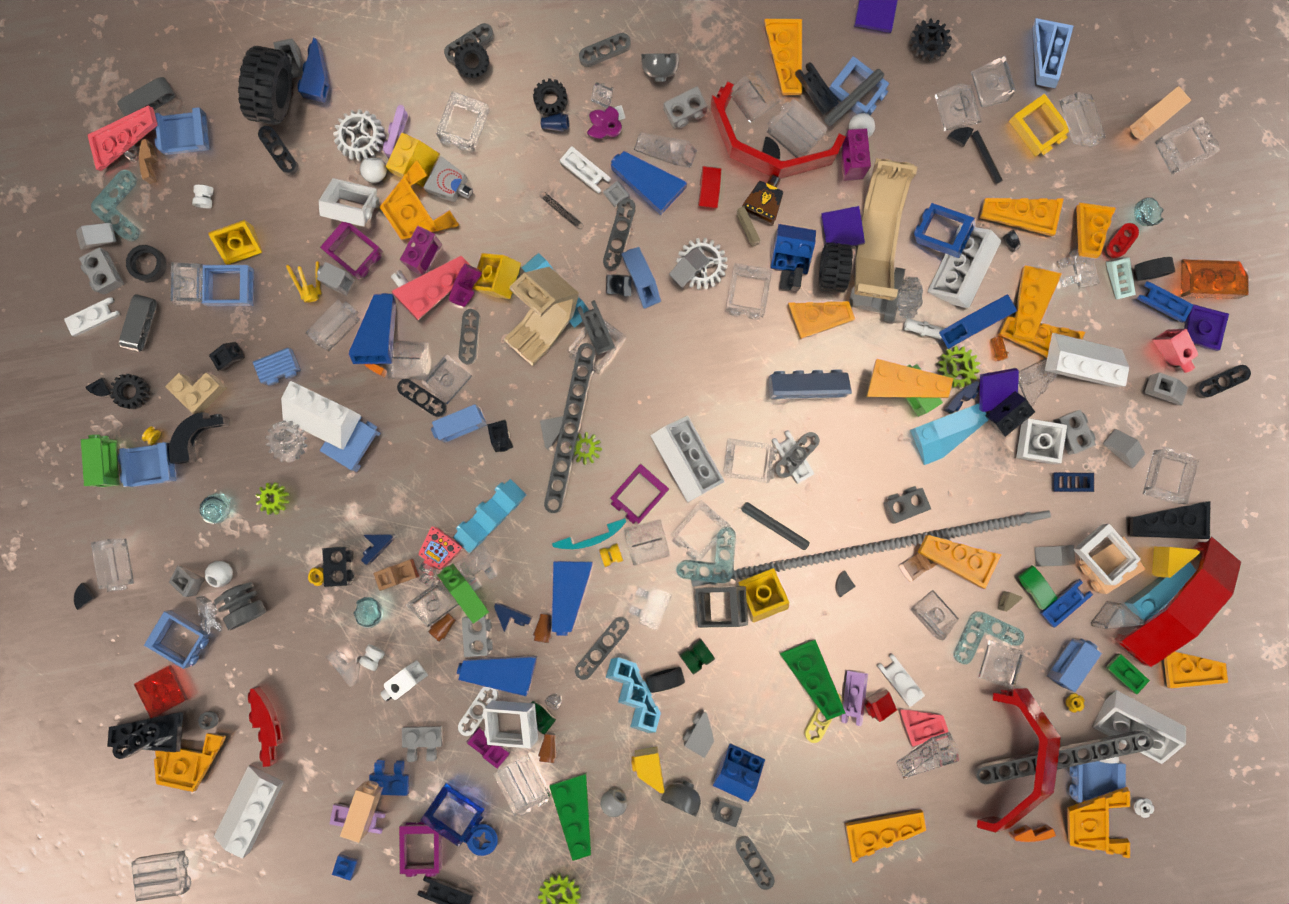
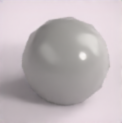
M611 789L603 794L600 802L603 813L609 817L622 815L627 808L625 794L617 789Z

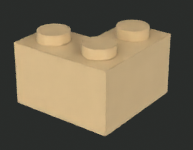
M207 372L196 383L187 375L178 373L165 386L193 414L204 412L227 389L214 375Z

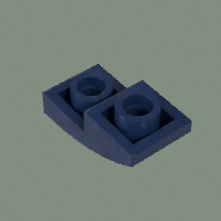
M976 381L958 392L947 404L944 411L949 414L954 411L958 412L963 404L961 399L967 402L977 396L980 390L977 387L980 382Z

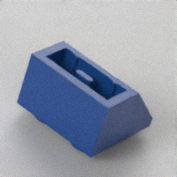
M778 224L770 268L794 271L797 267L803 268V274H808L816 243V230Z
M730 743L717 770L713 786L749 802L757 790L765 759Z

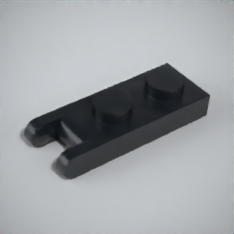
M809 62L805 66L808 73L804 74L802 70L798 69L795 75L822 115L836 107L839 102L814 65Z
M427 876L423 878V881L430 883L427 892L419 890L417 894L419 897L437 904H470L474 895Z

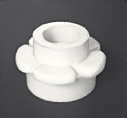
M1147 798L1138 799L1134 804L1136 814L1141 815L1143 818L1149 817L1154 812L1152 801Z

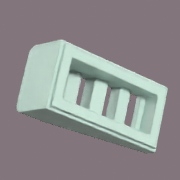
M1130 257L1106 261L1116 299L1136 295ZM1123 272L1124 275L1118 276V273ZM1120 280H1126V283L1119 284ZM1128 287V290L1121 292L1120 288Z

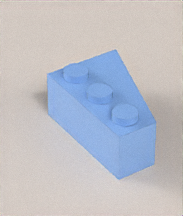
M1035 18L1032 31L1037 85L1056 88L1073 25Z

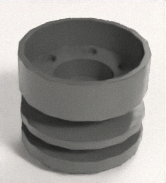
M252 582L234 586L214 600L215 605L225 603V605L218 609L219 612L228 610L230 612L223 618L228 631L240 627L267 612L261 600L251 602L250 599L257 595V591L247 593V591L254 588Z

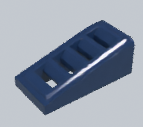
M1054 472V492H1094V473ZM1060 476H1063V488H1060ZM1068 476H1071V488H1068ZM1075 476H1079V488H1075ZM1083 476H1087V488H1083Z

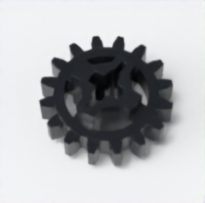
M932 18L929 19L928 23L922 20L921 24H917L910 35L912 38L909 43L914 44L911 51L916 50L915 56L922 55L923 61L926 57H928L929 62L934 57L936 60H939L941 55L944 56L951 46L949 42L952 40V37L947 36L950 33V29H944L945 23L939 25L940 20H937L936 23H933Z

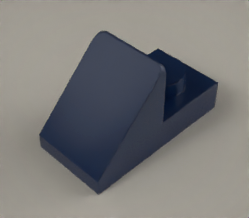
M394 534L363 535L374 546H369L363 552L364 557L361 561L365 565H370L397 537Z
M499 602L494 605L504 632L507 631L511 619H515L514 623L520 626L531 623L533 618L531 615Z

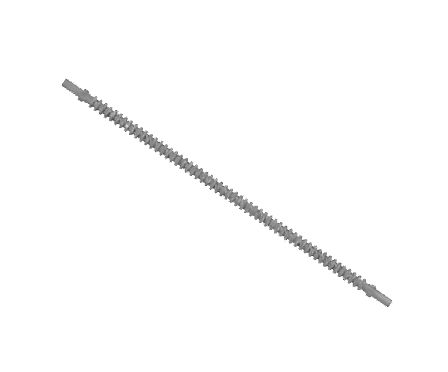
M1047 510L1032 514L1026 512L1022 516L1016 514L1015 517L1011 515L1010 518L1005 516L1004 519L1002 517L999 520L995 518L994 521L988 520V522L983 521V523H972L971 526L967 524L966 527L961 525L960 528L959 526H956L955 529L950 527V530L945 528L944 531L942 529L939 532L934 530V533L929 531L928 534L923 532V535L918 533L917 536L913 534L912 537L907 535V538L902 536L899 539L897 537L896 540L890 539V541L885 540V542H874L873 545L869 543L868 546L863 544L862 547L858 545L857 548L852 546V549L849 547L846 550L842 548L841 551L836 549V552L831 550L830 553L825 551V554H822V552L819 555L815 553L814 556L809 554V557L804 555L803 558H800L798 556V559L792 558V560L787 559V561H776L775 564L770 562L769 565L765 563L764 566L760 564L759 567L756 565L753 568L749 566L748 569L743 567V570H740V568L737 571L732 569V572L727 570V573L723 571L721 574L711 573L710 576L691 579L692 587L710 583L716 585V583L721 581L723 583L726 580L731 582V579L736 581V578L742 580V577H745L747 579V576L752 577L773 568L775 571L780 572L782 569L786 571L787 568L791 570L792 567L797 569V566L802 568L803 565L807 567L808 564L813 566V563L818 565L819 562L824 564V561L829 563L830 560L835 562V559L840 561L841 558L845 560L846 557L851 559V556L856 558L857 555H868V553L873 554V552L879 553L880 550L884 552L885 549L890 551V548L895 550L896 547L900 549L901 546L906 548V545L909 547L912 544L917 546V543L922 544L925 535L942 539L947 538L949 540L950 537L955 538V536L961 537V535L966 536V534H977L978 531L982 533L983 530L988 532L989 529L993 531L994 528L999 530V527L1004 529L1005 526L1009 528L1010 525L1015 527L1016 524L1020 526L1021 523L1031 524L1036 520L1051 518V513Z

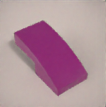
M465 263L453 284L449 301L465 307L475 293L472 287L482 272Z
M480 726L467 740L468 745L479 752L482 758L497 769L510 754L503 746L487 745L485 730Z

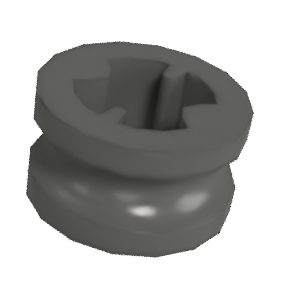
M209 711L200 715L198 723L202 729L208 730L214 728L218 724L219 719L216 713ZM207 715L208 718L212 717L213 720L210 722V726L209 723L205 724L204 722L207 719Z

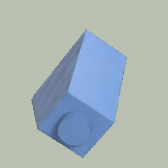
M636 247L622 253L624 264L629 276L632 277V283L643 308L645 309L661 302L656 281L640 248Z

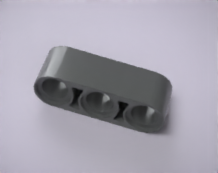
M159 77L118 101L117 105L125 117L146 106L153 107L156 110L175 97V93L166 78Z
M138 294L132 297L119 338L120 347L138 352L143 350L157 306L155 299Z

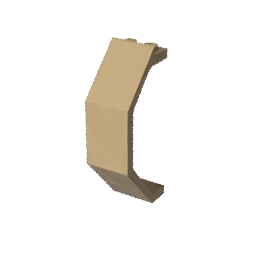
M876 158L861 218L865 244L857 246L855 256V295L891 301L897 297L898 289H894V259L903 207L911 180L917 172V166H914V164Z
M550 267L525 272L510 286V290L528 305L530 310L524 319L504 338V341L532 366L543 355H546L574 316L579 295L576 289Z

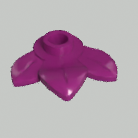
M608 106L605 112L602 110L590 112V120L594 125L587 131L589 136L601 139L607 135L616 137L620 134L622 124L618 120L619 113L614 107Z

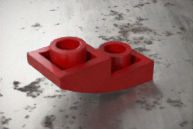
M702 166L699 206L718 208L721 168Z

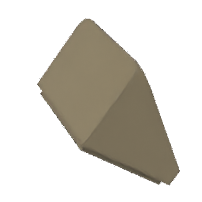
M1004 591L998 605V610L1007 612L1023 597Z

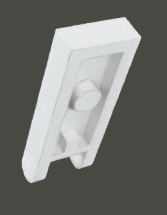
M572 146L560 159L562 165L598 194L601 192V189L596 186L602 178L607 182L611 180L607 174Z
M107 298L65 318L64 320L71 336L76 337L120 316L119 311L111 313L108 307L109 304L114 302L113 298Z
M789 430L785 431L788 439L780 444L776 438L771 439L782 458L796 444ZM796 449L792 452V457L794 460L799 461L802 459L803 453ZM788 457L786 458V460L789 461L786 464L787 467H789L791 464L793 465V467L796 466V464L792 463ZM806 459L792 473L797 484L815 474Z
M891 654L889 657L893 661L892 664L887 668H884L881 663L877 666L906 704L911 707L922 699L925 694L896 657Z

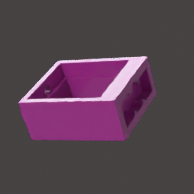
M867 128L848 130L841 146L844 181L864 179L871 167Z
M343 221L320 246L323 251L358 280L361 277L364 278L369 273V268L373 263L376 264L381 259V254L383 253L380 247L351 223ZM351 232L374 249L356 271L334 254V251Z
M417 226L399 260L409 270L422 276L428 273L442 243L434 233Z
M640 464L610 497L613 500L611 505L618 511L623 509L627 513L625 517L633 524L637 522L639 524L669 491V488ZM640 473L660 493L638 517L618 497Z
M442 821L402 822L399 826L400 874H405L406 877H415L417 874H425L427 877H432L440 873L442 869ZM407 834H434V865L407 866Z

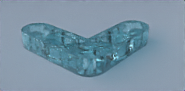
M121 170L93 200L91 209L105 223H111V218L114 215H119L120 221L115 225L112 224L113 230L122 238L128 241H135L140 234L138 227L118 211L116 207L135 187L137 178L132 172ZM125 176L130 180L128 183L124 180ZM113 189H117L119 192L116 198L110 197V192ZM100 204L109 211L107 214L100 210L98 207ZM125 226L131 229L132 235H129L122 227Z
M727 526L718 532L715 563L683 560L676 568L678 576L683 579L714 583L729 582L734 570L735 530ZM728 531V535L732 537L728 539L726 546H721V544H725V537L722 534ZM722 550L729 551L730 559H722L720 552ZM685 565H687L688 569H694L697 566L695 571H688L687 574L681 569ZM707 567L710 571L709 576H702L700 568ZM714 568H716L715 572L720 573L724 569L725 573L728 574L725 579L722 578L721 574H716L715 578L712 577Z
M973 612L955 648L954 658L961 664L970 663L984 633L1014 646L1022 644L1024 633L1020 629L984 612ZM982 615L981 619L984 621L977 625L975 618ZM995 623H999L1002 627L1001 632L998 634L992 631V626ZM971 625L973 627H976L977 625V628L980 629V631L978 632L977 630L970 629ZM1006 631L1013 634L1016 633L1019 637L1018 640L1014 639L1012 642L1013 638L1005 635ZM970 632L976 635V640L973 643H969L966 639L967 634ZM964 643L971 646L972 649L967 648L965 654L968 657L961 660L959 653L965 651L966 647L962 646Z

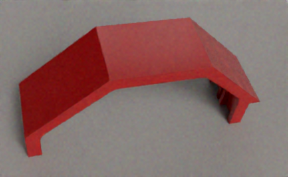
M727 81L725 87H720L717 97L712 95L710 109L729 157L768 176L774 175L782 179L832 165L846 136L839 133L833 147L829 150L781 161L737 140L725 112L732 98L734 84Z
M1212 536L1207 542H1198L1193 547L1196 550H1203L1199 567L1167 606L1127 635L1118 634L1114 639L1142 665L1153 667L1198 637L1233 596L1241 561Z
M1028 688L1001 689V692L993 693L992 701L1019 707L1039 738L1033 792L1003 818L989 816L978 819L977 828L995 833L1010 829L1054 793L1061 736Z

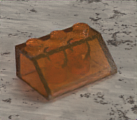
M1181 260V297L1240 299L1249 295V276L1240 261Z

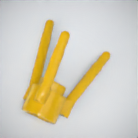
M316 261L315 268L316 288H314L313 284L307 285L302 268L298 266L297 269L303 284L301 288L291 267L286 265L300 293L301 300H304V303L319 300L318 295L322 294L320 281L317 280L319 261Z

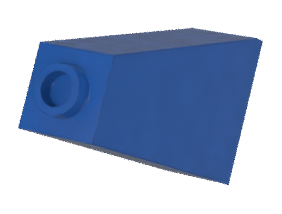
M625 151L615 155L611 161V170L660 215L687 188V183L684 180Z
M382 293L373 295L349 350V356L353 364H392L397 305L393 294Z
M1007 294L940 331L939 334L949 349L1011 315L1017 309Z
M553 562L552 632H556L557 636H568V632L573 631L593 562Z
M537 656L465 659L463 663L458 665V680L527 696Z

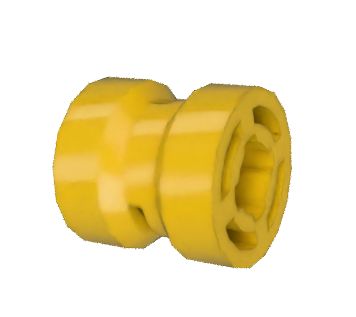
M618 543L613 544L610 548L604 547L599 549L605 567L610 566L613 562L619 563L623 561Z

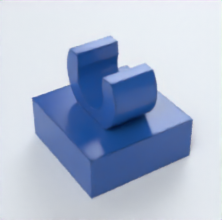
M339 854L332 875L351 881L358 860Z

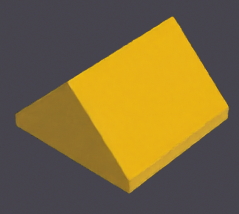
M246 220L208 232L209 237L226 265L262 253L254 227Z
M1154 546L1152 574L1156 577L1171 578L1200 552L1195 549Z

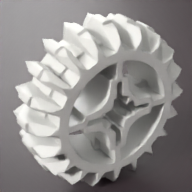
M358 109L357 114H355L354 110H351L350 116L344 113L345 119L338 118L341 124L335 125L338 131L333 132V135L336 137L334 142L338 145L337 149L343 151L342 154L345 157L349 155L351 160L356 157L357 161H361L362 157L365 159L368 158V155L375 157L373 152L375 150L377 152L381 151L378 146H384L382 139L386 137L382 133L385 131L384 127L381 126L382 122L379 119L376 120V115H370L367 110L363 113L361 109ZM368 124L373 127V137L367 133ZM360 133L363 134L361 137L359 136V138L356 137V135H360ZM346 134L352 138L351 147L346 143Z
M696 238V244L690 240V248L684 245L683 250L685 252L679 251L678 255L682 258L696 247L703 254V250H706L715 256L714 259L713 257H707L710 262L704 267V270L702 269L699 272L701 278L695 276L691 279L690 287H693L694 283H696L697 289H700L701 284H704V288L708 289V283L714 287V280L720 283L721 278L719 276H725L726 273L723 270L727 269L728 265L723 263L727 262V257H721L725 254V251L721 250L718 252L721 246L718 244L714 247V240L707 244V238H704L703 243H700V239ZM677 258L676 262L678 263L682 258ZM717 264V270L707 277V269Z

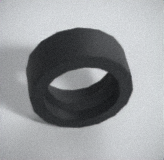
M138 245L132 248L126 258V268L129 274L146 283L159 280L167 268L164 255L158 249L149 245ZM144 253H151L156 258L155 269L147 275L139 273L136 269L138 258Z
M1173 257L1156 258L1135 265L1137 280H1149L1174 273Z
M681 667L662 670L646 677L651 693L669 690L685 683Z

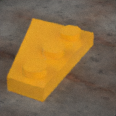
M1079 203L1076 206L1079 256L1098 258L1101 255L1107 237L1106 233L1111 225V218L1116 208Z
M849 301L788 303L800 339L855 320Z
M1174 652L1164 659L1167 688L1228 683L1226 663Z

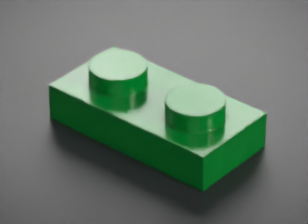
M1120 653L1106 666L1116 678L1136 695L1150 681Z

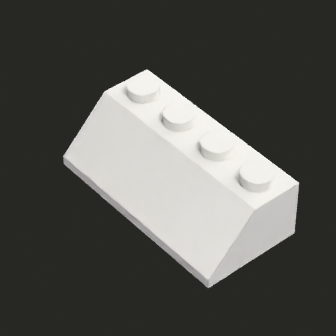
M959 225L951 245H953L962 225ZM974 227L960 258L945 254L927 292L952 305L969 308L1001 240L992 230Z
M1052 333L1045 371L1111 387L1126 386L1129 365L1122 349Z
M292 381L289 382L281 398L284 421L344 450L361 417L360 414Z
M689 416L668 424L650 435L687 502L725 482Z
M1118 690L1105 700L1093 724V728L1108 736L1137 730L1150 734L1154 740L1153 747L1140 753L1161 764L1186 745V726ZM1142 735L1138 738V744L1144 745L1146 737ZM1125 740L1119 741V742H1121V743L1127 745Z
M251 765L247 767L214 835V838L224 850L242 859L250 853L284 781Z

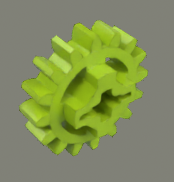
M957 346L953 347L952 351L950 349L946 350L947 355L942 354L940 356L943 361L937 362L941 366L937 372H942V376L954 378L952 388H955L958 384L960 388H963L965 384H972L971 380L977 379L974 374L980 372L979 369H976L980 362H975L974 360L978 356H971V349L965 352L964 346L960 350H958ZM961 355L959 359H956L955 357L952 358L951 356ZM957 364H960L961 370L959 371L956 370ZM959 375H961L962 377H965V379H961V380H958V379H955V378L958 377Z
M559 873L558 877L555 878L552 874L550 881L545 879L543 882L545 886H540L539 890L543 893L538 894V899L543 900L539 904H550L547 898L551 900L552 904H579L580 902L577 899L581 897V893H577L580 887L579 885L574 886L575 879L568 880L569 875L562 878L561 873ZM567 887L571 890L572 896L568 893ZM559 893L562 894L560 899L556 898Z

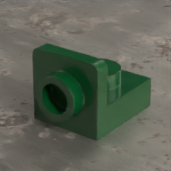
M532 701L531 703L535 704L537 730L545 735L557 719L543 705Z

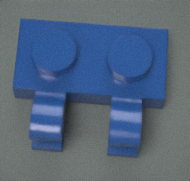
M377 760L374 763L375 773L369 775V781L377 782L378 786L383 787L381 795L408 796L410 774H404V761L396 760V763H394V774H384L385 760Z

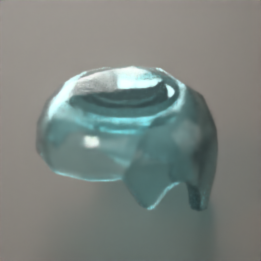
M1143 198L1134 208L1135 220L1142 226L1151 227L1158 225L1164 220V218H1161L1164 209L1159 206L1154 198Z
M222 494L208 495L200 504L199 512L201 517L207 523H222L230 514V501Z
M363 597L356 602L357 607L353 614L357 624L364 628H373L381 622L384 614L381 603L372 597Z

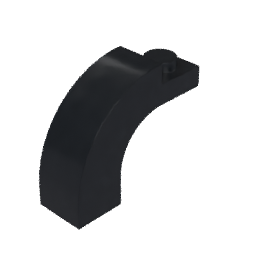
M200 412L183 420L175 429L170 440V463L196 462L195 442L198 436L211 428L230 426L229 418L223 417L222 414L209 416V413Z

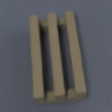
M743 206L737 210L736 215L751 246L754 247L759 245L760 238Z

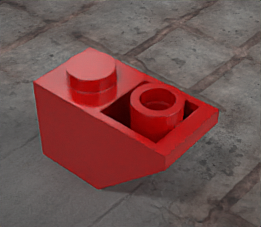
M883 690L865 698L867 703L865 704V709L868 715H871L872 719L875 718L879 722L897 711L888 690Z

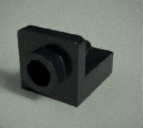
M796 267L794 271L782 270L780 289L798 292L801 288L803 268Z
M624 274L606 275L607 294L631 296V276Z
M236 342L223 343L209 354L217 371H223L235 361L245 358Z
M506 419L487 424L491 445L495 452H505L513 448Z

